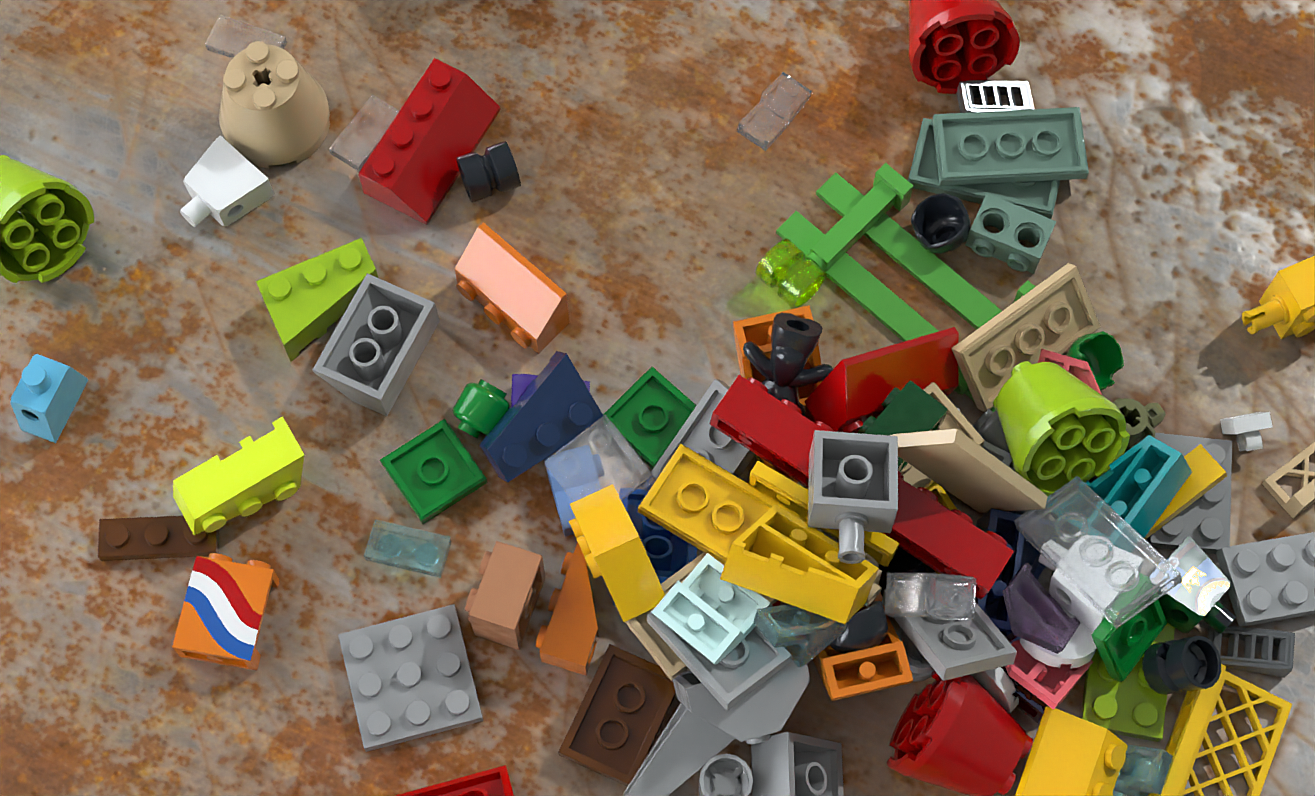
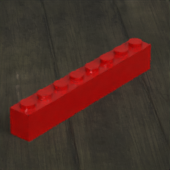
M738 375L713 411L709 424L808 488L809 453L814 431H835L821 421L814 423L803 416L801 409L791 401L786 399L780 401L767 393V387L754 378L746 379ZM898 471V511L891 533L883 534L899 543L898 547L982 600L992 588L1014 551L1007 547L1006 540L992 531H986L985 533L972 524L973 521L967 514L958 509L950 510L938 502V498L934 493L924 487L915 488L904 481V476Z

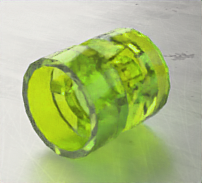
M786 238L766 253L757 265L755 274L769 288L778 287V296L791 309L801 307L815 295L823 285L827 275L812 260L804 261V252L790 239Z

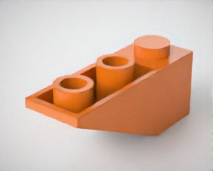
M577 542L574 553L567 552L561 568V574L565 575L562 588H555L552 593L548 611L553 612L549 625L541 626L535 647L540 649L541 662L587 676L599 640L587 562Z

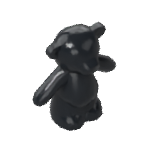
M781 312L775 315L772 325V350L770 358L763 353L757 344L751 341L744 344L743 350L753 366L765 377L761 383L767 387V393L780 401L782 399L791 401L801 409L804 416L806 409L799 402L800 394L798 387H805L823 381L833 368L831 365L822 364L810 369H803L819 341L823 328L818 322L811 319L799 318L791 313Z

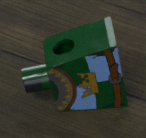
M1190 536L1186 537L1149 578L1167 623L1183 633H1189L1203 619L1217 633L1221 634L1236 618L1235 615L1218 602L1231 586L1229 579Z

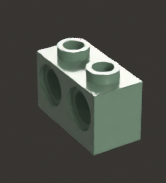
M987 193L971 226L965 246L972 248L980 256L994 257L1004 261L1016 271H1028L1034 274L1057 221ZM994 226L1000 232L990 233L984 227ZM1028 240L1034 245V247H1024L1019 243V241Z

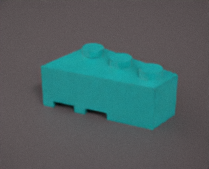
M1150 435L1108 465L1110 469L1091 484L1087 481L1079 487L1080 492L1062 506L1057 504L1048 511L1057 524L1067 526L1065 532L1078 540L1081 537L1087 536L1130 555L1134 553L1192 473L1182 453Z

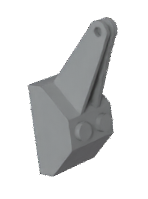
M787 644L783 645L792 655L791 662L728 711L725 710L692 671L681 673L674 678L673 683L676 696L681 704L624 791L623 796H669L733 740L746 741L747 744H758L769 740L771 733L781 731L810 682L805 656Z

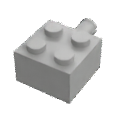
M815 430L809 453L808 527L839 529L838 559L847 564L860 563L865 560L864 531L891 533L898 511V436Z

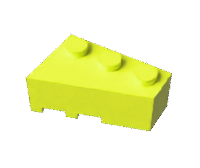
M283 416L272 422L275 429L256 441H253L251 436L241 440L239 443L242 449L229 457L220 460L219 456L216 455L173 480V498L194 535L203 531L206 533L214 532L223 527L227 520L239 515L243 517L252 515L260 510L263 504L274 499L278 501L285 500L293 496L300 488L304 453Z

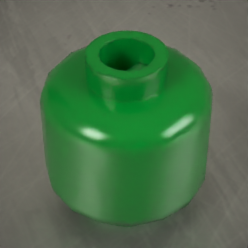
M480 379L478 384L468 383L452 410L454 416L461 421L457 428L477 439L481 432L488 435L510 408L509 403L505 400L507 393Z

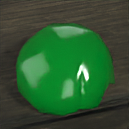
M1104 331L1079 337L1071 344L1067 352V356L1088 362L1100 391L1115 384L1112 377L1115 372L1124 366L1120 345L1112 335Z

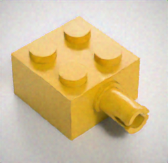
M1315 256L1278 271L1259 300L1261 306L1242 313L1244 326L1252 323V326L1246 329L1250 334H1256L1258 331L1273 325L1281 339L1295 334L1298 338L1315 329Z

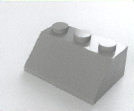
M367 273L313 367V372L353 402L388 416L440 322L435 303Z
M784 732L770 735L771 738L765 742L751 744L753 796H844L841 743Z

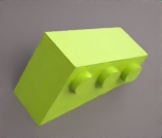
M362 238L256 281L290 362L300 355L299 351L315 338L319 339L326 334V329L344 315L367 273L378 278L376 268Z

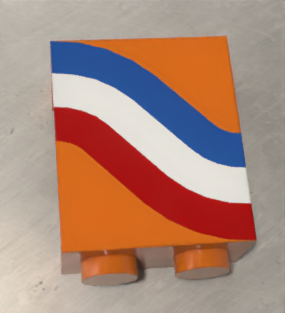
M210 553L208 558L196 556L172 648L183 658L257 671L261 655L256 649L270 588L271 586L278 588L280 580L274 569H270L271 565L258 560H248L247 564L232 562V558L217 553Z

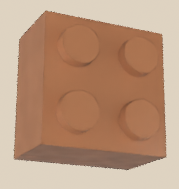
M496 541L493 551H486L479 569V574H482L483 577L479 588L471 589L465 611L469 612L468 621L471 622L475 636L520 650L546 579L542 555Z

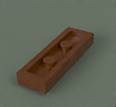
M184 516L99 519L98 558L101 561L208 557L210 553L219 554V529L210 533L203 531L194 535Z

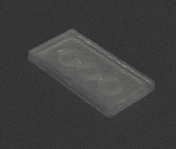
M1078 476L1048 496L1045 509L1028 510L1014 520L1016 529L1116 629L1182 582L1181 573Z

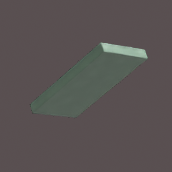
M1080 107L934 114L932 122L940 186L1087 179L1089 174Z
M923 118L908 178L914 189L935 194L945 193L956 196L961 200L982 204L986 194L989 193L1050 219L1053 215L1060 180L940 186L932 119Z

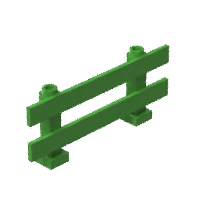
M887 163L876 171L873 188L865 196L836 172L816 191V195L843 217L826 234H823L797 211L776 230V234L805 257L807 265L814 272L825 274L903 342L938 332V330L846 253L863 235L976 330L1002 312L1001 309L935 254L926 250L917 239L885 214L892 206L901 211L910 202L913 185ZM1027 280L1018 289L1014 302L1036 286ZM959 367V385L954 391L961 395L966 394L974 401Z

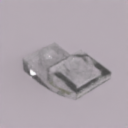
M783 72L763 91L760 102L739 122L737 132L766 151L797 116L811 97L812 91Z
M887 573L885 614L890 617L929 616L935 620L974 619L976 578L931 573Z

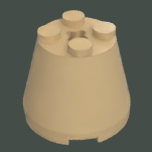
M262 41L250 43L246 49L233 57L223 76L224 83L219 112L220 126L225 140L254 166L269 168V165H282L296 161L298 164L315 153L324 142L330 127L329 104L321 85L286 50L274 45H268Z

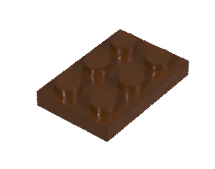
M609 644L558 751L559 756L628 787L648 756L674 700L676 691L673 680L669 679L660 666Z

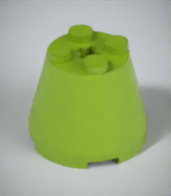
M0 155V274L5 279L16 284L18 281L37 279L41 283L47 282L67 271L86 250V247L82 244L86 239L90 224L94 223L92 206L86 196L69 182L11 159L6 155Z
M1025 361L1019 363L1013 368L1011 372L1012 377L1003 385L998 396L993 401V407L997 411L1016 473L1048 496L1047 499L1073 495L1074 487L1085 483L1095 475L1099 478L1110 469L1108 465L1125 453L1129 443L1130 435L1126 431L1125 416L1118 407L1067 370L1052 362L1031 364Z

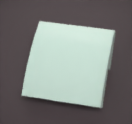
M707 553L683 583L677 581L651 613L716 665L755 628L773 606L759 593L721 580L720 577L724 565Z

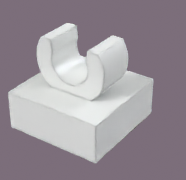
M1256 412L1220 419L1223 434H1237L1239 451L1262 449V438L1258 430L1272 427L1270 412Z

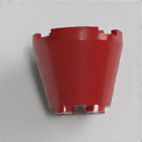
M909 0V61L918 82L922 81L927 85L936 87L937 93L956 94L960 81L989 80V77L998 72L1005 64L1011 66L1014 62L1020 46L1019 34L1012 18L997 0Z
M934 670L931 677L935 681L932 684H928L919 695L914 694L895 727L889 746L895 749L894 757L890 756L886 762L888 767L903 776L968 796H993L996 792L1005 795L1013 786L1016 778L1013 770L1019 759H1023L1028 754L1033 744V738L1026 735V731L971 674L943 681Z

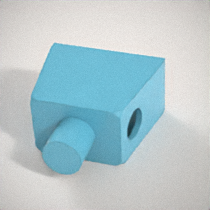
M35 354L28 366L23 369L22 378L11 397L10 403L22 431L56 443L88 379L70 366Z

